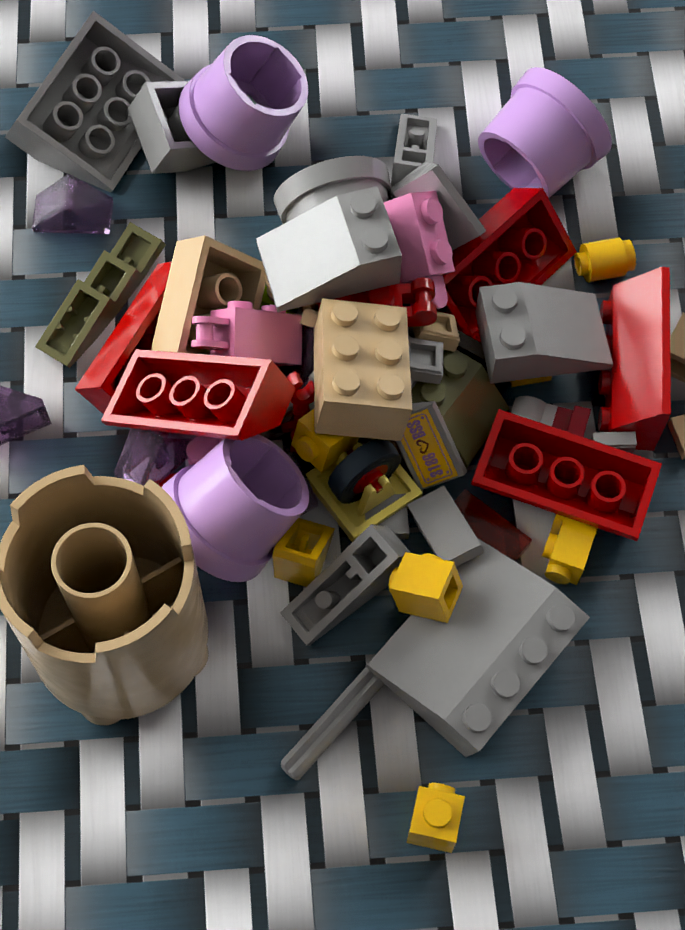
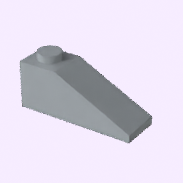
M408 114L400 115L391 188L424 162L433 163L437 119Z
M371 524L280 613L306 646H310L389 585V578L393 569L399 567L405 552H411L389 527Z

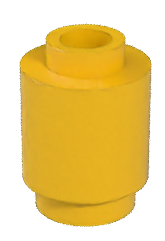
M620 237L583 243L580 246L579 252L574 255L575 269L578 276H583L588 283L626 276L628 271H633L636 267L634 246L629 239L622 240Z

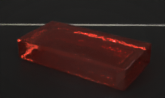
M465 489L454 501L477 538L515 562L531 545L532 539L468 490Z

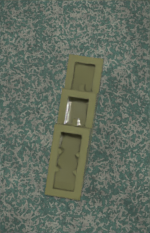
M130 222L111 253L104 250L84 282L79 279L76 281L35 347L70 368L119 313L145 278L166 244L161 239Z

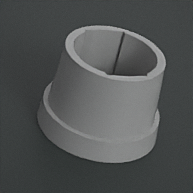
M345 156L316 163L295 173L279 186L273 200L282 224L336 195L378 186L382 200L386 202L391 197L389 191L392 189L388 168L384 162L368 156Z

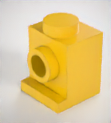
M556 514L541 556L549 559L544 573L546 578L559 584H568L570 582L577 585L584 571L597 528Z

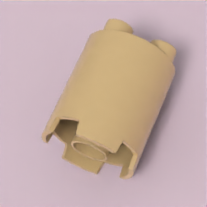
M85 465L69 467L54 472L29 486L11 503L10 508L13 521L4 533L0 543V610L41 680L59 701L83 714L88 721L97 725H111L121 719L143 716L165 706L183 692L194 676L203 670L209 656L207 646L208 618L189 529L178 505L162 487L151 479L143 486L122 478L93 477Z

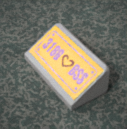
M436 402L412 403L413 410L402 440L396 441L416 485L420 489H427L465 475L467 472L466 467Z

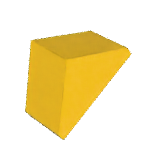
M298 518L274 547L272 555L274 578L307 587L321 573L335 528Z

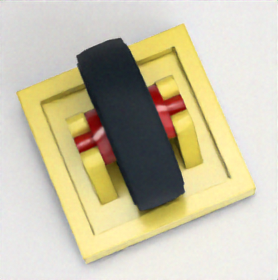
M375 439L364 445L357 442L353 449L347 453L343 452L338 460L323 472H320L315 467L305 474V481L352 542L371 524H380L410 502L423 496L421 489L400 465L401 457L389 440ZM394 494H405L368 520H365V513Z

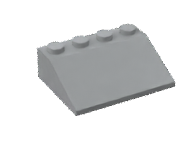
M93 11L16 119L5 138L37 161L111 193L142 147L128 107L145 82L185 80Z
M480 539L478 540L482 545L484 553L456 567L463 588L448 623L410 615L366 665L375 676L465 757L473 755L483 748L590 618L557 587Z

